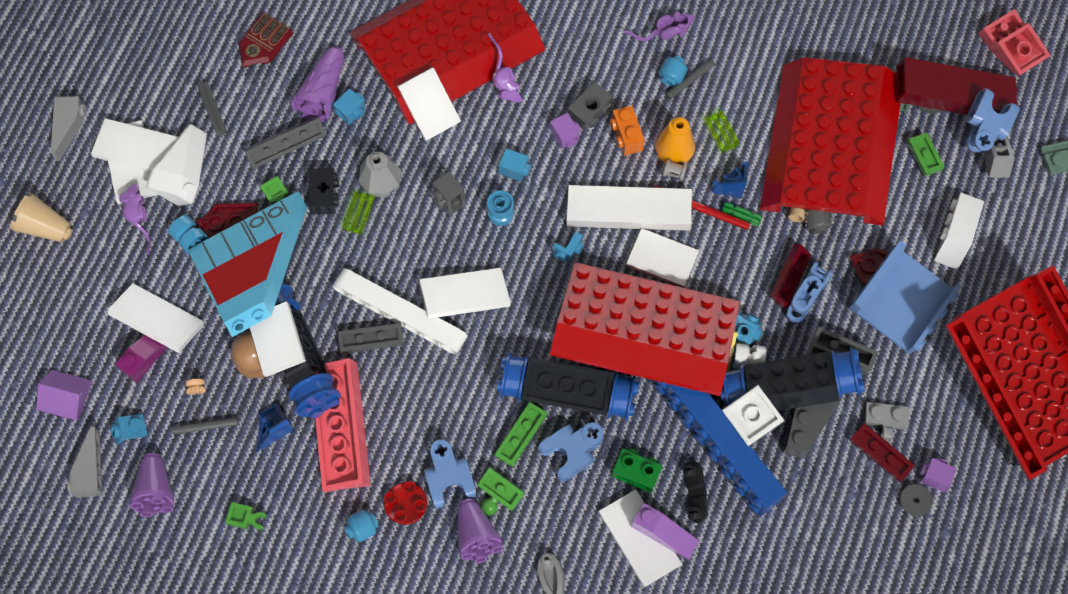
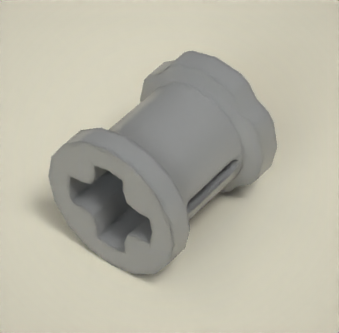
M668 159L663 176L675 177L683 182L688 164L681 165Z

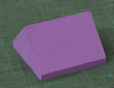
M51 370L38 383L37 410L78 421L93 381Z

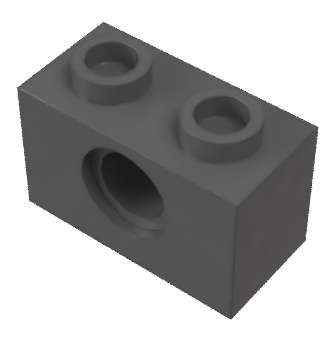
M594 82L568 107L567 113L573 122L576 121L580 128L586 131L589 127L593 128L597 124L602 114L606 115L611 110L613 96L598 83ZM594 106L596 109L590 110L587 107Z

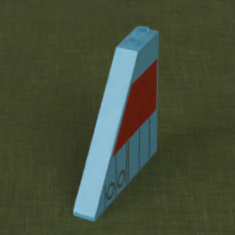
M299 191L188 249L232 337L272 315L307 210V206Z

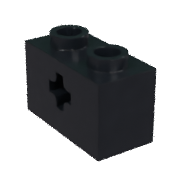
M334 168L309 169V209L311 215L336 214V206L340 204L339 194H336V188H339V175H335Z

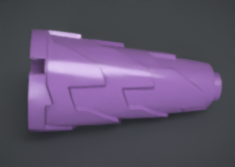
M332 47L324 52L312 72L308 74L302 86L294 95L291 106L296 113H298V110L303 112L302 118L309 120L318 116L321 123L325 119H329L339 83V75L345 61L343 51L340 48Z

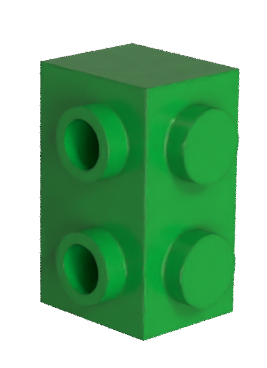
M630 448L627 450L622 449L611 477L651 494L663 465L659 464L660 462L652 457L646 459L639 456L640 453Z

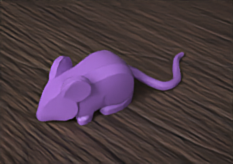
M676 12L672 17L670 15L663 16L658 19L656 29L646 38H641L630 31H622V33H628L639 41L651 40L655 35H659L663 40H669L677 34L683 37L695 16L680 14V12Z
M488 33L499 53L496 71L492 77L494 86L499 90L498 97L502 100L522 102L523 100L517 91L520 87L518 83L514 82L515 76L510 67L500 68L503 58L502 51L491 34Z
M135 183L119 196V201L123 204L122 213L124 218L145 235L147 239V255H149L150 237L147 231L140 225V223L147 221L146 208L143 207L145 201L144 197H141L139 184Z

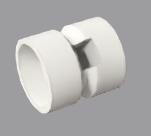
M736 343L733 353L732 370H739L744 365L765 362L766 346L753 345L752 348H749L748 344Z

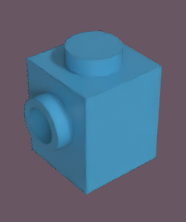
M349 88L333 104L334 112L345 123L350 125L365 113V99L360 93H354Z
M506 148L499 164V174L522 182L524 175L528 176L531 169L529 156Z

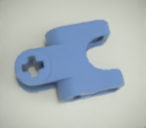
M987 88L980 90L966 117V122L973 125L966 140L968 149L972 152L987 151L993 147L996 138L1001 141L1004 140L1015 122L1020 107L1014 103L1006 104L998 114L992 108L994 93Z
M817 261L813 264L787 310L786 318L793 324L798 325L805 319L820 292L825 288L834 273L832 270L827 272L819 267ZM795 310L802 315L801 317H794L791 311Z
M588 423L575 432L569 424L541 442L538 450L544 456L555 451H560L566 455L568 460L557 473L560 482H566L595 461L590 452L602 444L603 429L597 423ZM589 433L596 434V439L593 437L589 438Z
M445 440L435 441L430 448L434 467L424 470L434 507L439 509L444 506L443 493L450 485L460 486L466 498H475L476 490L466 458L455 460L450 443ZM442 448L443 451H445V456L441 457L440 454H438V449Z

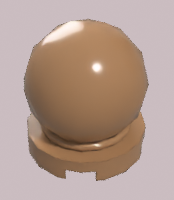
M245 331L238 335L232 343V360L240 374L246 378H264L251 331Z

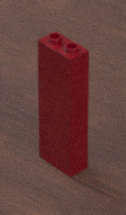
M907 57L896 66V99L898 103L968 115L978 92L987 88L994 93L992 108L996 113L999 114L1006 104L1014 103L1018 105L1016 77Z

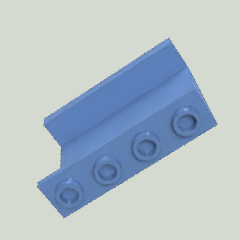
M900 240L893 246L848 309L905 352L911 354L915 350L919 351L924 346L926 341L923 339L927 334L931 335L936 329L937 325L935 322L938 318L941 320L948 312L947 305L949 303L952 304L958 298L959 293L957 291L961 285L956 284L954 287H950L906 254L903 250L907 245Z

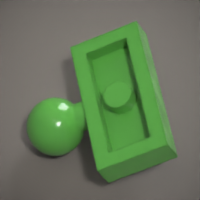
M491 467L488 468L477 484L478 487L491 495L490 498L484 499L480 506L488 516L496 513L498 501L513 511L526 493Z

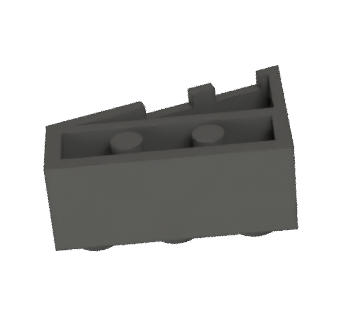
M818 327L806 355L833 350L835 353L847 352L852 347V349H857L862 375H868L873 367L878 351Z
M839 397V401L793 408L783 453L804 459L842 398Z

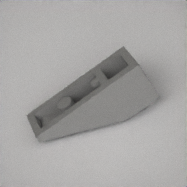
M79 96L54 97L51 154L56 161L62 159L83 124V116H86V105L82 103Z
M1008 136L1002 141L996 138L993 147L984 151L988 175L994 178H1010L1015 157Z
M90 427L70 471V479L67 480L68 491L76 498L103 495L100 432L96 427Z

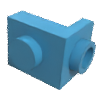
M575 232L566 248L555 243L552 253L558 260H566L571 263L575 254L579 255L584 247L582 243L583 235Z
M143 414L118 417L110 429L111 436L115 438L116 444H121L123 440L144 438L147 435Z

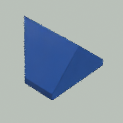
M745 161L742 164L741 170L734 168L730 174L724 175L725 180L721 183H718L717 180L714 181L711 191L714 194L742 198L747 184L748 163Z
M277 403L258 413L260 419L256 453L293 431L292 426Z

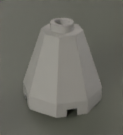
M373 152L367 156L360 166L358 182L369 196L386 198L393 190L396 191L400 187L401 169L391 157L382 152Z

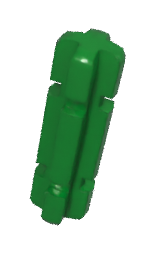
M730 202L724 204L722 212L729 215L732 214L734 217L747 222L750 221V224L754 226L760 225L762 215L752 214V211L740 206L735 207Z

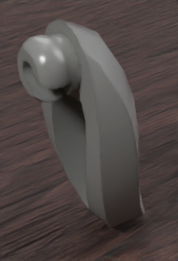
M544 553L538 562V577L545 594H564L565 577L562 566L553 554Z

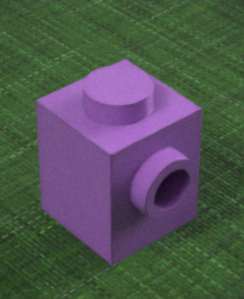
M568 113L550 121V131L561 149L577 144L581 129L576 121L573 122Z
M932 458L928 463H923L919 473L922 475L920 482L941 492H946L951 486L957 468L948 465V462L941 458Z

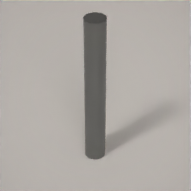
M712 59L707 61L686 77L681 84H677L666 92V97L669 100L713 68L715 66Z
M232 417L172 426L173 435L237 426L238 418Z

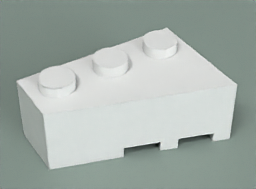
M960 193L957 200H952L949 208L952 212L946 218L945 225L947 226L944 227L940 236L942 240L934 261L958 270L972 245L984 201L964 193Z

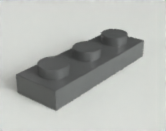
M401 323L338 331L341 354L404 346Z

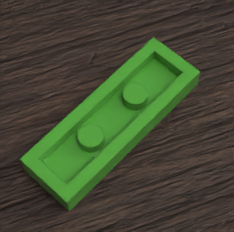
M529 402L495 453V457L513 468L548 413Z

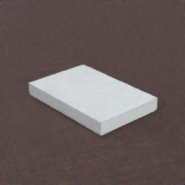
M433 67L397 86L424 140L427 141L461 122Z
M641 228L626 266L684 288L699 250Z
M287 301L274 306L270 317L250 327L261 369L265 377L306 361L290 305Z

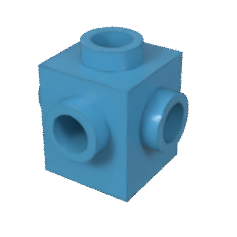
M741 312L738 313L734 330L737 331V342L752 344L755 340L759 341L763 333L761 329L763 323L758 321L759 318L750 313L747 315Z

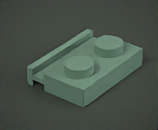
M1068 141L1042 146L1039 149L1043 155L1042 159L1049 176L1068 172Z

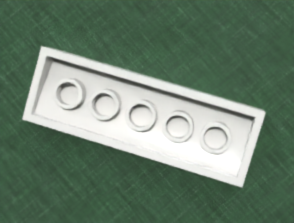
M569 185L567 227L690 231L692 189Z

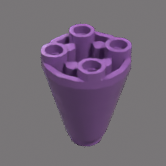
M157 453L145 454L137 473L129 506L131 509L140 512L141 517H151L154 513H170L173 511L174 496L164 462L161 459V455Z
M475 499L461 501L458 505V541L461 559L474 560L475 563L485 562L488 556L504 549L501 537Z

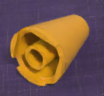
M677 117L672 119L656 138L655 149L658 154L657 156L664 163H667L668 159L677 164L686 163L695 152V141L688 121L684 118Z

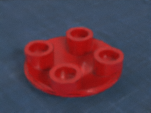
M412 481L393 486L384 496L385 512L397 524H413L421 519L426 512L427 496L424 490Z

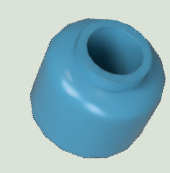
M679 56L667 57L658 72L661 78L660 81L671 87L681 84L688 68L684 64L683 58Z
M361 510L347 517V526L344 527V530L349 539L353 538L356 542H362L376 534L378 523L372 512L368 513L366 510Z

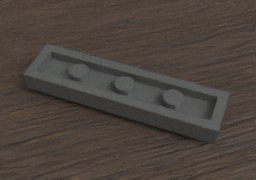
M315 116L243 150L252 169H255L327 135L319 117Z

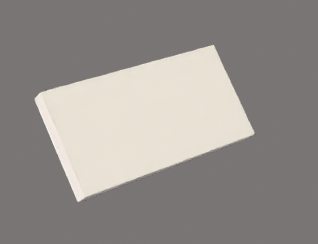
M105 118L91 155L102 160L151 172L153 167L164 158L163 155L173 147L178 137Z
M142 120L128 123L129 125L144 128ZM108 161L118 205L122 204L119 201V196L135 183L139 184L141 197L147 198L158 195L146 188L151 172Z
M501 268L419 280L428 319L510 307L511 304Z
M134 283L108 309V315L178 353L197 334L204 321Z
M634 490L601 509L598 513L645 588L682 566V563L675 552L631 527L633 520L644 503L637 490Z

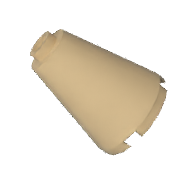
M28 193L29 196L25 195L14 213L17 219L16 222L11 221L10 229L15 232L58 242L69 240L73 232L71 224L34 194Z

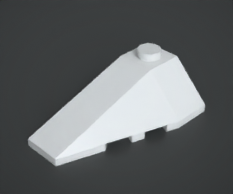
M189 124L176 139L173 147L163 155L164 158L159 164L153 167L146 188L177 206L192 204L199 186L207 133Z

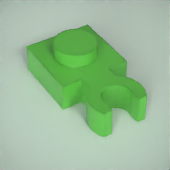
M278 176L260 186L271 205L289 195Z
M231 502L225 524L246 530L249 524H252L255 529L263 530L264 527L258 525L257 520L259 518L267 519V515L263 512L252 514L253 507Z

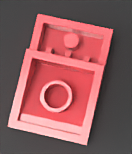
M1015 9L978 32L981 39L994 55L1017 76H1020L1051 56L1029 23L1025 25Z

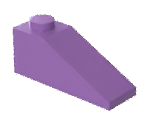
M643 503L631 525L632 528L688 561L699 543L698 539L678 524Z

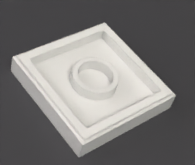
M759 385L722 410L748 447L784 422L782 416Z

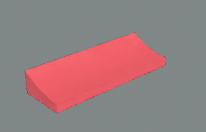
M350 358L325 363L329 374L333 376L334 389L340 392L341 397L340 403L337 406L331 407L324 411L320 417L315 418L322 491L330 492L371 486L358 363Z

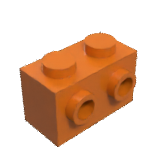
M633 106L613 110L610 125L612 130L616 132V142L618 147L622 149L623 155L626 156L643 151L645 140Z

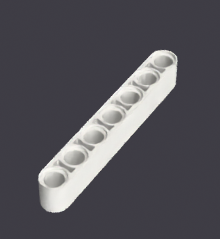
M343 268L332 286L342 295L396 324L401 323V326L452 354L457 355L468 337L465 332L438 317L428 319L425 310L346 268Z

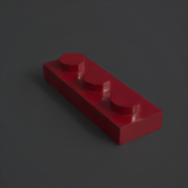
M801 244L793 245L770 295L782 308H788L812 256Z
M865 423L849 440L899 483L915 466Z

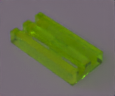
M722 110L718 111L717 114H711L710 117H704L703 121L721 153L740 146V141ZM719 118H720V120H721L723 126L725 127V129H726V131H727L729 137L731 138L733 144L731 143V141H730V139L728 138V136H727V134H726L724 128L722 127V125H721V123H720V121H719ZM712 121H714L721 136L723 137L727 145L726 147L723 145L719 135L717 134L714 126L712 125Z
M354 191L342 226L344 231L363 235L375 199L374 196H367L365 193L359 194V192ZM360 199L352 225L349 227L357 200ZM368 201L360 227L356 229L364 202Z

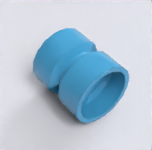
M499 190L493 192L488 197L487 215L491 223L497 226H504L513 219L514 201L508 192Z
M189 215L177 218L168 229L169 235L176 242H179L180 247L187 254H189L188 249L208 238L200 227L196 228V223Z

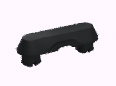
M691 461L685 463L682 467L689 491V508L687 513H689L688 518L694 523H701L708 517L706 484L702 467L698 462Z

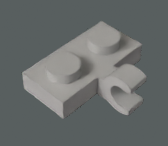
M866 402L864 423L870 426L881 427L880 437L886 442H890V439H892V428L908 429L909 407Z

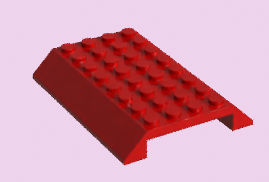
M409 0L349 32L357 47L363 49L398 102L399 111L408 125L415 123V120L397 86L433 67L450 101L453 102L491 81L496 71L499 53L488 33L491 34L502 51L503 58L500 68L510 67V69H513L545 51L535 23L518 0Z
M806 57L783 65L760 210L780 213L781 206L864 216L863 223L884 226L901 104L896 99V73L880 65Z
M575 262L557 321L550 355L720 396L728 366L740 301Z
M1054 265L1016 282L954 317L945 325L1028 480L1047 471V465L1068 453V291Z

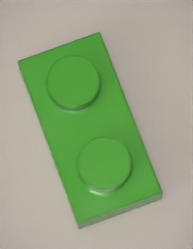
M928 133L915 136L907 141L924 177L944 169V165Z

